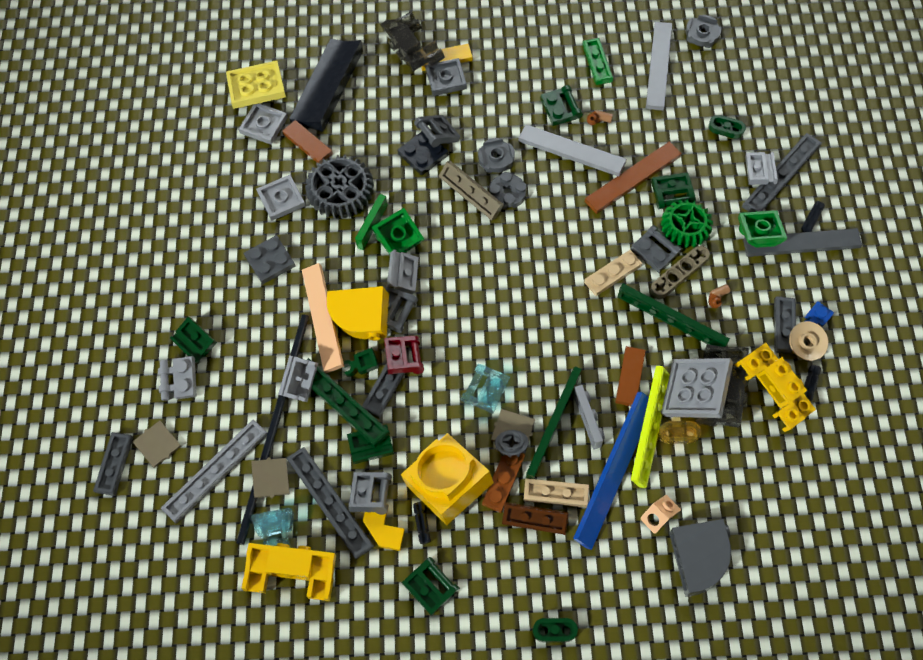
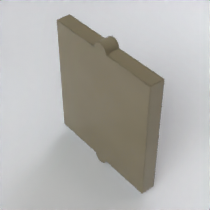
M501 409L498 420L494 423L495 429L491 441L495 442L497 436L504 431L517 430L524 433L529 442V438L533 435L531 432L535 419ZM512 440V443L509 445L510 447H513V445L515 444L514 440Z
M158 421L151 428L145 429L144 433L133 441L153 468L157 467L165 459H170V455L182 447L161 421Z
M268 457L267 460L251 461L254 498L269 496L273 498L274 496L290 494L286 458L271 459Z

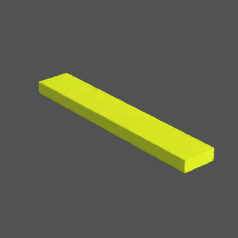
M656 366L631 476V481L639 488H646L648 485L662 420L661 410L670 376L663 366Z

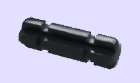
M820 201L814 203L801 228L802 232L812 231L825 207L824 203Z
M814 364L809 367L808 376L804 387L807 389L804 394L810 402L814 398V392L819 379L818 376L821 372V367Z
M417 502L413 504V508L416 514L415 520L417 532L419 533L420 544H428L431 542L430 533H428L427 515L424 513L426 511L424 502Z

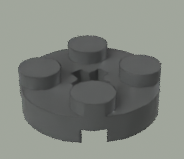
M699 15L698 18H691L687 23L685 31L686 40L697 46L711 48L719 40L721 26L719 27L717 20L709 15Z
M492 138L486 140L478 150L479 163L487 173L503 172L511 169L515 158L514 148L509 142L508 144L503 142V139ZM494 153L501 155L498 158L493 157Z
M503 172L492 180L489 193L504 204L502 209L512 206L516 208L525 200L526 184L520 177L509 172ZM504 189H511L512 193L507 192L505 194Z

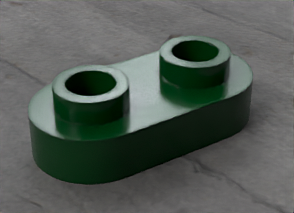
M714 115L708 124V128L712 133L733 139L741 138L746 130V126L742 121L722 115Z
M542 618L537 620L533 626V636L542 643L570 642L575 639L578 633L577 624L570 618ZM545 627L548 633L542 635L539 631L540 628ZM563 627H568L570 629V633L568 635L563 634Z

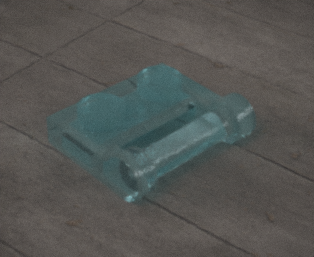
M477 364L475 374L466 393L462 394L460 400L494 414L508 385L510 376ZM486 375L488 377L478 398H476L473 394L482 376Z

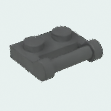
M443 115L422 116L414 121L415 126L421 129L429 139L432 147H437L444 143L459 142L460 135ZM427 125L430 126V128L434 131L436 135L433 134V132L429 129Z
M652 225L631 246V250L658 273L669 265L683 250L682 247L676 246L660 233L655 225ZM651 238H656L660 243H662L666 248H668L671 251V253L668 254L667 252H665L656 243H654L651 240Z
M386 287L385 290L389 293L387 328L397 333H402L403 325L412 307L417 304L419 299L412 294ZM402 301H406L397 321H392Z
M354 472L348 506L349 511L386 514L388 511V504H386L388 487L391 483L392 475L387 472ZM375 482L381 483L378 502H372Z

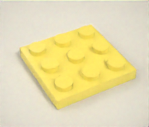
M278 61L226 71L233 109L286 97Z

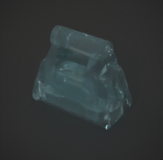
M291 508L251 516L256 533L264 540L263 545L277 546V543L290 545L288 532L292 531L294 512ZM282 535L281 538L270 540V536Z

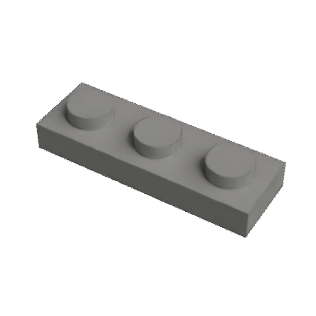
M583 385L574 387L573 396L593 450L601 448L605 436L602 428L597 426L596 421H598L595 409L590 407V395L588 391H584Z

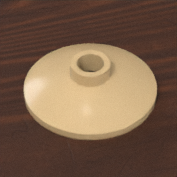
M805 321L797 324L791 330L789 336L790 347L799 358L806 361H814L820 359L826 353L828 337L820 325L811 321ZM804 339L808 342L807 346L804 343Z

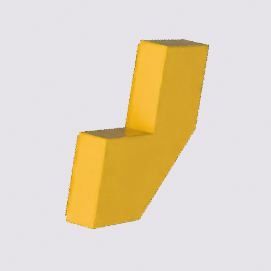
M365 512L363 522L378 546L400 551L405 529L385 525L387 513L381 515L376 512Z

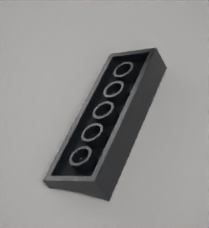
M330 38L290 116L291 123L296 120L304 127L324 132L363 53L361 40L343 41Z

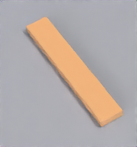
M317 263L303 269L302 274L323 371L327 374L344 367L335 323L327 309V287L322 266Z

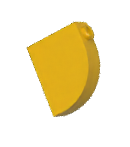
M383 286L327 291L329 315L346 334L354 338L373 341L387 338L389 293Z

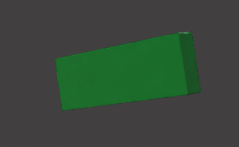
M600 38L584 40L582 46L595 85L613 82V76Z
M380 194L355 237L357 248L364 250L374 232L372 226L379 223L388 206L385 195Z

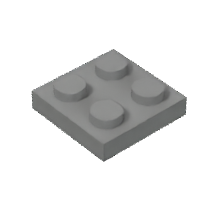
M254 104L238 130L240 134L272 145L288 116L287 113L262 104Z
M291 175L256 189L271 221L305 207V202Z

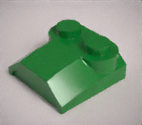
M405 208L372 226L376 239L381 242L389 255L393 250L399 253H406L424 241V237Z
M777 210L739 213V232L745 236L750 245L756 248L774 247L787 240Z

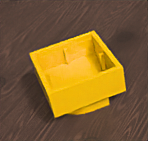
M448 433L440 440L436 439L421 452L417 460L401 474L406 486L446 525L453 521L494 483L490 471Z

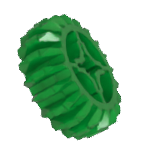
M687 199L685 203L681 200L677 204L673 202L662 214V233H666L665 237L671 238L672 243L677 242L679 246L683 244L685 248L691 245L694 248L697 244L701 245L703 241H706L709 234H711L713 226L712 214H708V208L702 209V204L696 205V201L689 203Z

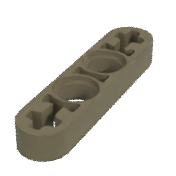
M697 246L652 283L650 289L652 297L663 299L706 264L710 256L709 250L704 246ZM697 254H698V255H700V254H703V255H704L703 257H702V256L699 257V258L696 260V262H695V259H696ZM688 263L692 266V269L684 270L682 264ZM674 274L679 280L672 282L668 279V276ZM664 283L666 284L663 291H656V288H661Z

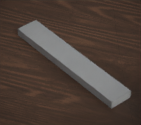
M654 23L646 109L664 110L672 23Z
M527 124L518 137V141L618 177L627 160Z
M253 419L171 497L161 509L177 524L267 436V431Z

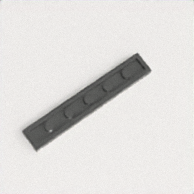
M806 133L776 166L777 184L768 182V184L759 185L743 203L742 208L748 212L763 211L815 153L822 142Z
M858 228L786 234L787 240L774 247L756 248L750 245L745 237L743 239L747 257L856 249L862 246Z
M305 447L287 457L288 462L357 560L374 548Z

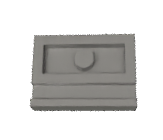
M765 152L746 153L745 160L749 185L768 184V182L777 184L778 178L774 152L770 154H765Z
M396 250L391 251L387 287L392 286L397 290L413 294L416 290L419 257L404 252L399 253Z

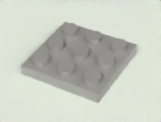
M731 358L673 359L661 414L664 417L722 418L733 367Z

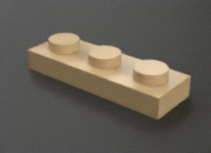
M629 250L585 278L584 283L595 296H598L642 266V262Z
M525 478L523 501L587 508L589 485Z

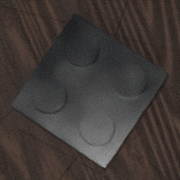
M422 131L397 150L398 154L421 176L449 155V151L441 144L437 147H432L429 139Z

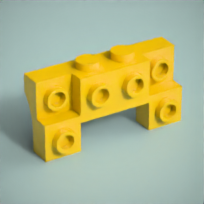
M764 343L734 364L736 367L741 365L748 374L745 377L747 381L757 376L779 408H781L772 416L774 418L780 417L786 425L782 429L784 432L791 430L816 410L804 394L807 389L804 387L802 380L795 375L790 364L783 357L777 358L767 343Z
M249 543L241 589L248 592L266 594L269 576L309 581L308 599L330 601L336 554L313 551L307 546H298V549L290 548V545L277 543V546Z

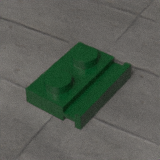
M187 317L175 331L174 336L170 337L188 357H194L197 364L217 343L190 317Z
M359 432L347 434L353 464L394 455L390 435L375 448Z

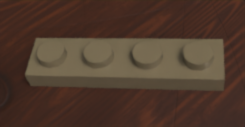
M446 162L438 177L490 220H495L504 204L453 162Z

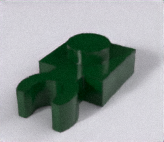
M372 348L354 354V361H343L344 368L351 366L349 371L344 372L347 377L353 376L356 371L362 375L379 368L375 352Z

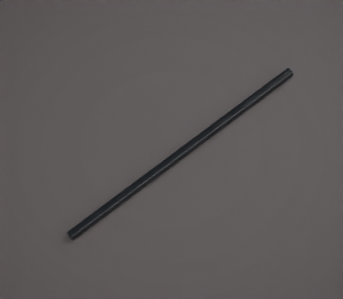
M301 315L290 353L291 356L298 357L309 319L308 315ZM278 395L260 460H267L270 457L286 400L285 396ZM253 486L236 544L245 545L258 499L254 498Z

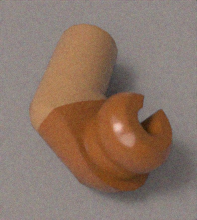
M596 110L587 116V122L590 125H595L601 121L611 123L613 114Z
M727 284L710 291L708 299L710 307L718 308L722 305L721 297L730 293V288Z

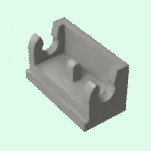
M289 355L278 395L307 402L318 363Z

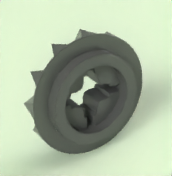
M508 430L497 436L495 446L502 456L508 455L511 458L512 455L519 457L520 453H526L529 442L524 433L517 430ZM512 440H514L515 444L513 445V447H509V445L512 443Z

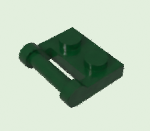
M565 85L561 89L547 92L540 96L552 126L573 121L583 116L582 110L578 108L574 100L570 85ZM561 97H566L572 112H567Z
M688 172L653 177L651 180L658 210L671 206L673 202L677 204L679 200L683 203L687 199L689 203L696 201ZM680 193L687 194V196L670 199L663 198V196Z
M429 557L401 583L432 617L449 599L459 592L460 587L457 584H453L434 564L433 558ZM426 570H429L447 590L444 594L423 574Z

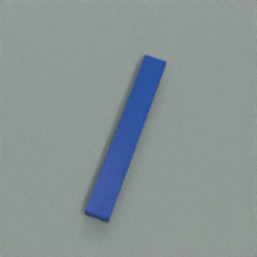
M637 392L573 537L575 541L586 549L592 550L640 439L649 399L643 392Z

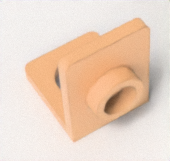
M665 495L654 502L640 519L653 533H657L681 509ZM650 514H655L659 518L658 525L650 522Z

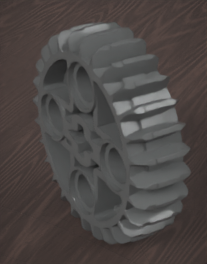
M337 155L335 159H332L330 156L328 161L323 159L322 164L317 162V168L312 167V173H308V178L306 179L307 185H305V189L311 206H314L315 211L319 210L321 215L326 213V216L329 217L333 214L334 219L337 215H340L342 219L346 214L348 217H351L350 213L352 212L357 215V210L363 211V205L368 206V200H372V194H374V182L369 168L365 166L364 162L360 163L359 159L354 161L352 156L349 159L346 158V155L343 158H339V155ZM320 182L323 186L317 189V185ZM363 183V188L359 191L357 187Z

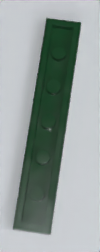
M624 283L619 289V299L721 352L726 348L730 338Z
M317 366L311 389L376 448L390 435V431Z
M575 366L570 374L526 472V479H535L573 394L574 387L578 383L582 371L581 368Z

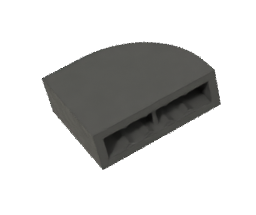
M724 519L672 528L669 535L685 597L699 595L708 591L723 577L730 563L731 546L728 525H725Z

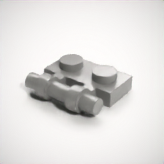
M190 356L172 359L173 367H168V360H161L160 368H158L161 384L158 387L159 393H161V400H170L169 393L174 392V398L177 400L197 397L195 358ZM169 375H173L174 384L169 385Z

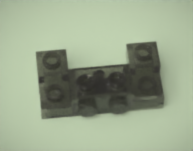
M412 11L400 18L386 20L380 24L384 33L390 39L388 43L391 49L397 51L396 55L399 60H404L412 71L417 70L426 63L431 67L445 58L441 48H438L435 41L422 48L421 43L413 34L422 27L419 20L415 19Z
M706 345L703 359L731 358L733 367L722 418L696 417V423L714 427L718 424L740 427L743 405H746L748 394L745 393V386H748L749 380L745 379L748 374H746L744 368L741 365L736 367L734 364L748 355L749 348Z

